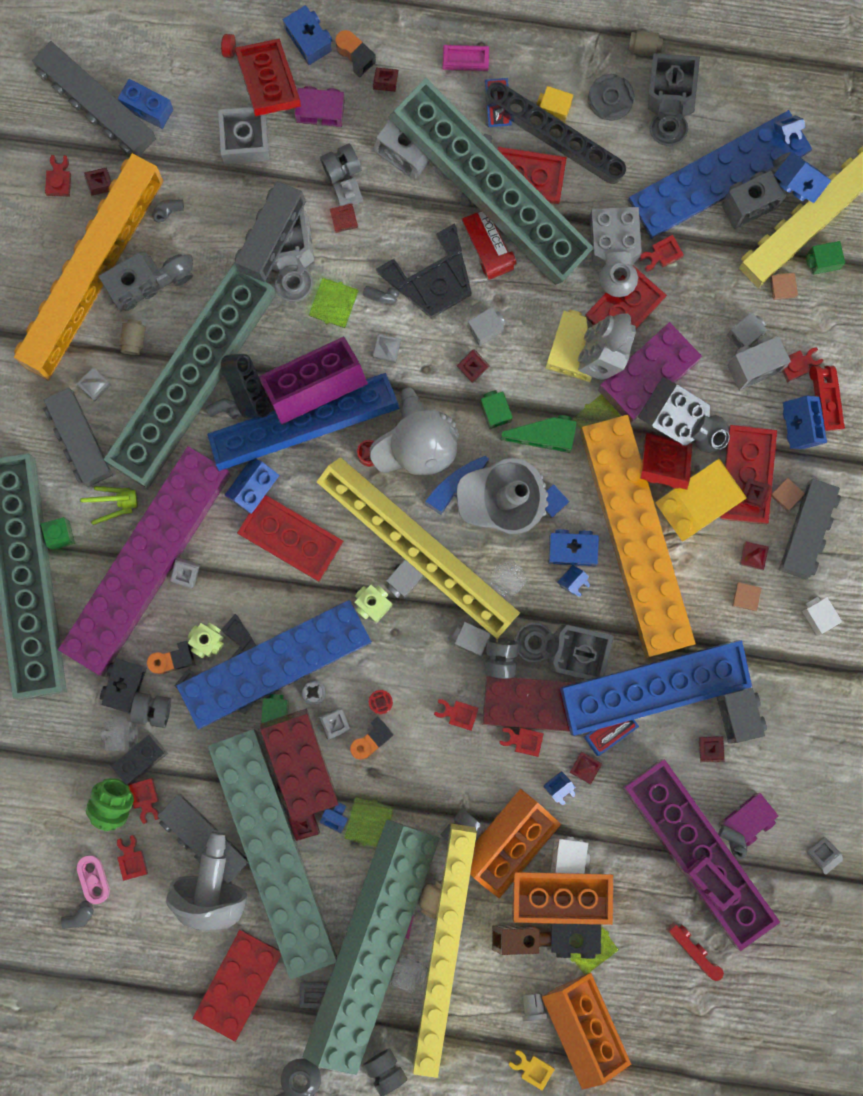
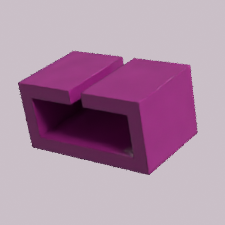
M312 86L297 89L301 107L295 108L296 123L317 125V120L320 118L322 119V125L342 127L345 105L344 92H340V90L335 88L317 90V88Z
M755 793L740 805L738 811L735 809L720 821L719 824L721 826L726 825L743 834L748 847L757 840L755 835L762 830L768 831L776 824L774 820L779 815L761 793Z
M702 855L685 871L698 888L704 891L703 893L723 912L742 895L706 856Z

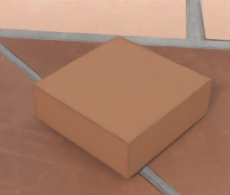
M795 273L771 275L773 300L795 298L798 296Z
M787 478L771 494V497L788 512L805 493Z
M738 582L732 606L757 611L762 588Z

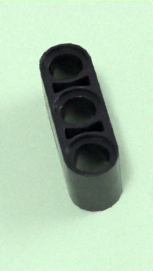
M247 354L225 355L221 360V370L239 412L245 418L266 417L270 412V402L251 358Z

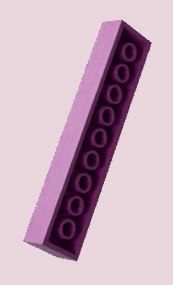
M187 446L58 649L60 652L97 675L105 676L110 663H113L172 570L175 559L180 557L229 480L231 474L227 469L218 471L215 462Z

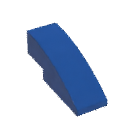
M483 456L457 469L434 489L425 501V505L441 515L454 496L457 497V485L460 479L470 472L484 469L488 464L489 458Z

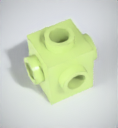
M372 585L368 588L363 586L355 595L357 598L355 604L358 606L356 611L365 620L370 617L376 624L393 605L386 599L388 594L379 585L376 588ZM371 599L376 600L373 606L368 605V601Z
M202 623L199 626L195 625L188 635L190 639L188 644L193 646L191 651L201 658L205 655L210 658L214 654L217 655L224 645L222 642L224 637L219 635L221 630L211 623H208L207 626ZM203 635H207L209 638L206 644L200 642Z

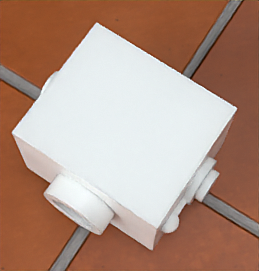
M568 836L565 840L555 839L550 873L584 874L585 868H588L590 863V853H587L588 843Z

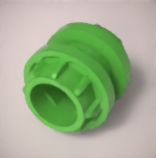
M115 778L104 779L103 782L94 785L90 794L91 799L86 806V815L94 827L103 831H111L123 826L128 819L129 810L134 802L129 786Z

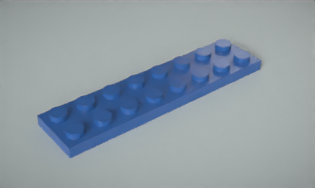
M788 110L630 196L628 201L632 207H639V219L650 238L652 239L724 200L732 185L738 182L744 184L750 181V177L754 174L774 167L772 162L783 154L793 152L802 157L810 153L812 147L802 131L801 140H797L794 133L790 134V144L784 143L782 134L775 131L774 122L792 117L791 112Z
M383 373L366 379L368 384L284 424H281L276 412L272 411L264 418H252L208 433V439L218 471L400 409L387 374Z
M348 600L176 686L199 730L371 644L372 641L351 601Z
M736 640L560 687L570 735L575 736L751 688L752 683L742 640Z

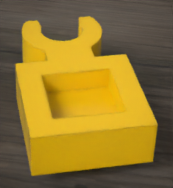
M516 1049L515 1054L521 1057V1061L518 1064L509 1061V1066L514 1070L522 1069L521 1078L543 1091L555 1068L535 1055L529 1061L521 1050Z

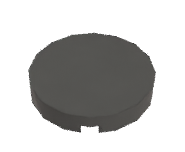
M616 74L602 75L593 82L589 90V107L601 119L609 121L619 120L626 116L632 108L635 97L633 87L624 77H618Z

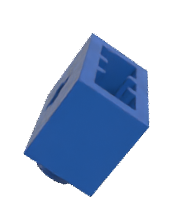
M305 5L282 19L285 31L308 65L332 52V37L327 29L322 30L319 25V17L314 10L310 12Z
M128 79L118 97V100L134 115L161 129L164 128L174 110L170 99L131 79Z
M793 152L789 154L774 174L781 181L779 186L788 193L793 190L792 194L802 202L806 198L814 203L832 181L816 167Z
M803 396L782 402L784 409L783 417L786 421L788 432L787 441L790 444V449H806L827 443L820 397Z
M258 459L250 460L224 496L241 509L252 514L280 475Z
M556 529L555 533L549 535L548 564L595 567L598 564L599 535H593V531H579V534H569V530ZM572 542H575V546L580 547L575 553H572L571 548H567Z

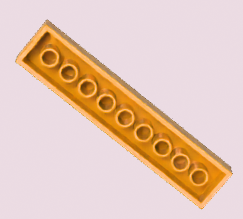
M133 153L129 159H125L122 163L119 177L111 182L108 196L100 201L97 207L98 213L94 220L91 219L88 222L83 239H79L75 244L72 258L64 263L62 275L59 280L53 282L50 288L51 294L47 301L44 300L41 303L36 320L30 322L26 330V337L23 342L20 341L14 350V358L25 369L47 381L50 380L104 286L99 275L115 267L164 182L156 165Z
M628 415L582 427L580 436L645 658H651L695 645L696 643L648 481L640 479L642 461Z

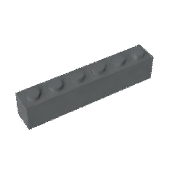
M52 41L32 60L36 67L35 73L42 80L48 79L53 83L51 87L59 95L65 94L69 98L68 102L77 111L81 108L86 113L85 117L94 126L98 123L103 128L102 132L111 141L116 139L120 143V149L128 156L133 153L139 157L156 140L153 131Z

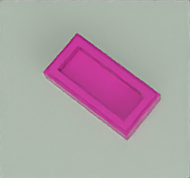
M443 45V70L488 71L489 46Z

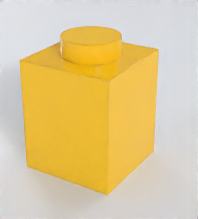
M547 86L545 94L540 93L536 105L565 123L574 94Z

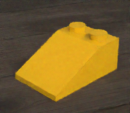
M718 459L692 476L687 490L682 488L673 489L655 503L683 542L747 497L721 460Z

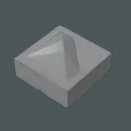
M378 334L373 358L396 363L401 339Z
M94 367L77 383L94 401L111 386Z
M177 557L170 582L193 588L200 564Z
M341 707L318 717L327 739H332L351 730Z

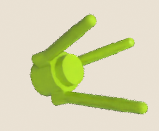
M94 486L96 491L117 494L116 496L80 498L82 503L117 501L118 508L123 507L121 510L92 520L91 524L93 525L123 514L132 513V508H138L136 489L130 490V487Z

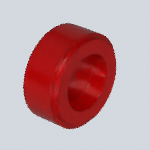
M224 34L221 41L222 56L224 58H233L236 48L234 34Z

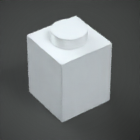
M819 597L812 599L806 603L808 608L802 611L817 636L842 622L828 597L821 600Z

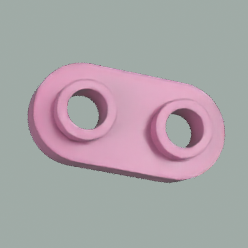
M93 855L81 858L77 864V873L84 896L88 902L100 904L110 894V887L103 864L98 857ZM89 863H92L95 867L93 872L87 870ZM96 886L102 889L100 896L94 893Z

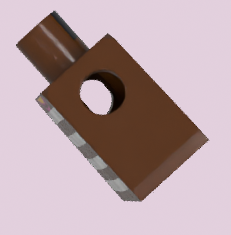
M492 925V950L501 955L539 954V947H551V933L539 932V928L534 926Z

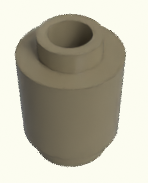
M646 31L631 32L629 51L645 56H653V53L657 52L661 53L663 38H659V33Z
M128 319L127 323H122L119 344L121 353L140 355V350H143L146 330L141 321Z

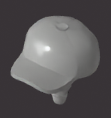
M412 388L403 389L401 391V413L403 419L393 430L373 442L370 447V458L375 467L382 473L401 468L414 475L440 473L447 469L456 458L458 449L457 438L459 437L456 422L452 421V418L445 413L425 410L423 403L420 402Z
M515 458L503 459L491 467L470 472L463 476L457 485L459 515L464 522L470 525L494 528L506 534L518 535L528 532L538 524L542 516L546 515L545 508L548 506L546 501L548 492L544 489L546 484L542 480L543 475L530 463Z
M214 830L211 832L206 843V851L202 852L198 876H185L174 879L170 883L166 898L168 908L183 925L201 931L223 930L232 927L241 918L247 901V893L242 888L231 883L227 884L225 881L222 883L226 863V855H224V849H226L225 833Z

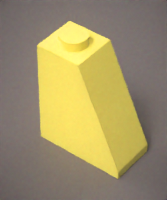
M575 310L563 311L545 369L590 382L591 376L578 371L580 364L578 357L584 349L586 343L584 336L588 329L587 319L582 316V313Z

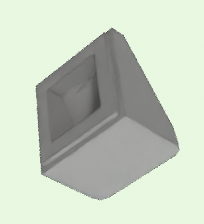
M826 837L807 851V854L825 875L843 861L842 854Z

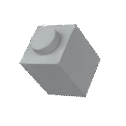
M491 307L469 320L467 328L480 347L503 333L505 320L499 311L495 312Z
M751 312L734 326L727 336L738 349L747 345L750 347L767 331L766 324L760 316H755Z
M404 560L387 579L386 582L389 585L387 589L395 597L398 598L401 595L405 599L423 579V574L408 561Z
M464 622L463 627L457 626L452 638L456 640L455 646L481 657L491 634Z

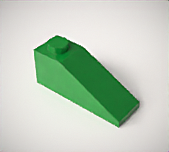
M558 415V418L552 417L503 431L501 441L570 453L577 421H572V418L569 416Z

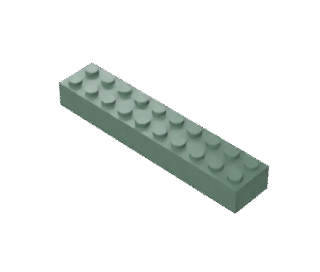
M426 77L388 116L555 285L563 282L594 249Z
M235 263L232 265L105 456L104 461L108 465L144 488L149 489L222 378V358L225 355L238 354L275 298L276 291L272 285L240 273Z
M29 453L0 458V605L13 699L17 700L67 692L62 652L58 650L61 643L48 548L46 547L41 523H44L36 459Z
M252 729L209 745L208 749L290 980L336 963L337 955L257 731Z
M386 819L302 1056L316 1066L357 1075L440 840L439 837Z

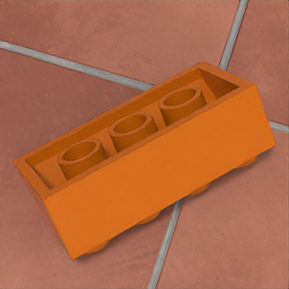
M520 789L475 842L470 875L500 899L514 882V872H522L561 826V823L537 801Z
M514 872L512 920L514 923L613 925V874Z
M591 972L558 986L542 996L582 1090L604 1085L631 1065Z

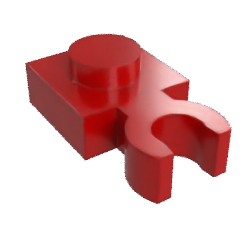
M51 155L50 164L53 167V171L46 170L45 194L47 196L70 197L71 173L70 171H65L69 166V159L66 155H63V162L56 164L55 155Z
M671 235L652 245L653 253L644 252L640 255L639 260L649 259L651 261V264L645 267V271L648 272L654 269L656 263L659 262L663 268L683 258L684 254L674 236Z
M817 347L811 348L805 356H803L801 350L788 355L791 362L782 371L787 383L808 374L810 370L808 366H819L823 362V359L815 361L811 357L812 354L818 351Z
M443 699L438 700L439 704L445 706V711L443 713L434 712L436 717L444 718L448 716L450 717V725L472 731L478 707L455 701L454 707H451L447 701Z
M502 728L503 732L510 734V740L507 742L499 741L500 745L510 746L515 744V752L539 757L544 733L520 728L519 734H515L510 728Z
M153 778L128 785L134 797V809L142 808L140 814L141 822L143 824L147 823L146 815L148 812L154 814L155 820L160 819L158 817L159 811L152 804L159 802Z
M135 835L130 836L131 844L129 846L123 844L122 838L117 839V846L124 853L123 856L117 857L123 881L148 874L143 851L135 852L137 844Z

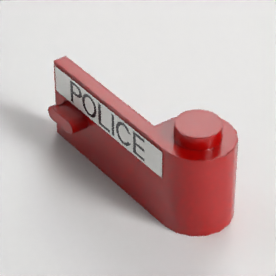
M482 211L461 218L479 256L480 265L486 279L490 280L513 271L514 265L517 264L516 258L512 251L508 252L496 225Z

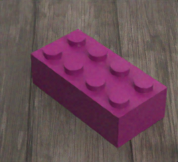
M669 322L629 358L624 370L606 379L600 385L598 391L621 416L628 415L631 424L638 418L662 377L676 383L699 362L702 355Z
M344 336L259 376L281 424L368 384L361 365Z

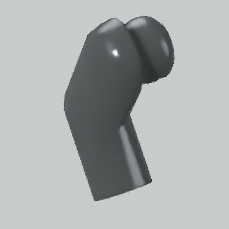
M183 199L161 201L152 212L154 221L161 223L172 212L184 211Z
M366 286L363 296L376 302L394 304L398 301L399 291L389 288L387 293L371 286Z

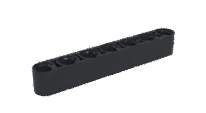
M494 82L488 87L485 101L490 108L607 183L615 184L622 179L626 172V165L622 159L505 84ZM494 91L500 92L502 99L495 100L491 97L490 93ZM518 104L521 106L522 111L513 112L510 106ZM533 116L539 117L541 124H532L530 118ZM550 130H559L561 133V137H552L550 134ZM572 141L578 142L581 149L573 150L569 143ZM589 155H598L600 162L593 163L589 159ZM609 167H617L620 174L618 176L612 175L609 172Z

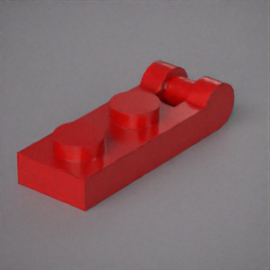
M834 365L825 366L824 368L812 366L809 370V376L813 380L815 396L820 397L825 431L845 429L836 367Z
M672 923L666 929L708 977L714 981H719L723 978L724 972L722 968L714 963H710L706 959L708 955L706 950L699 943L694 945L690 941L689 937L692 935L682 924L678 927Z

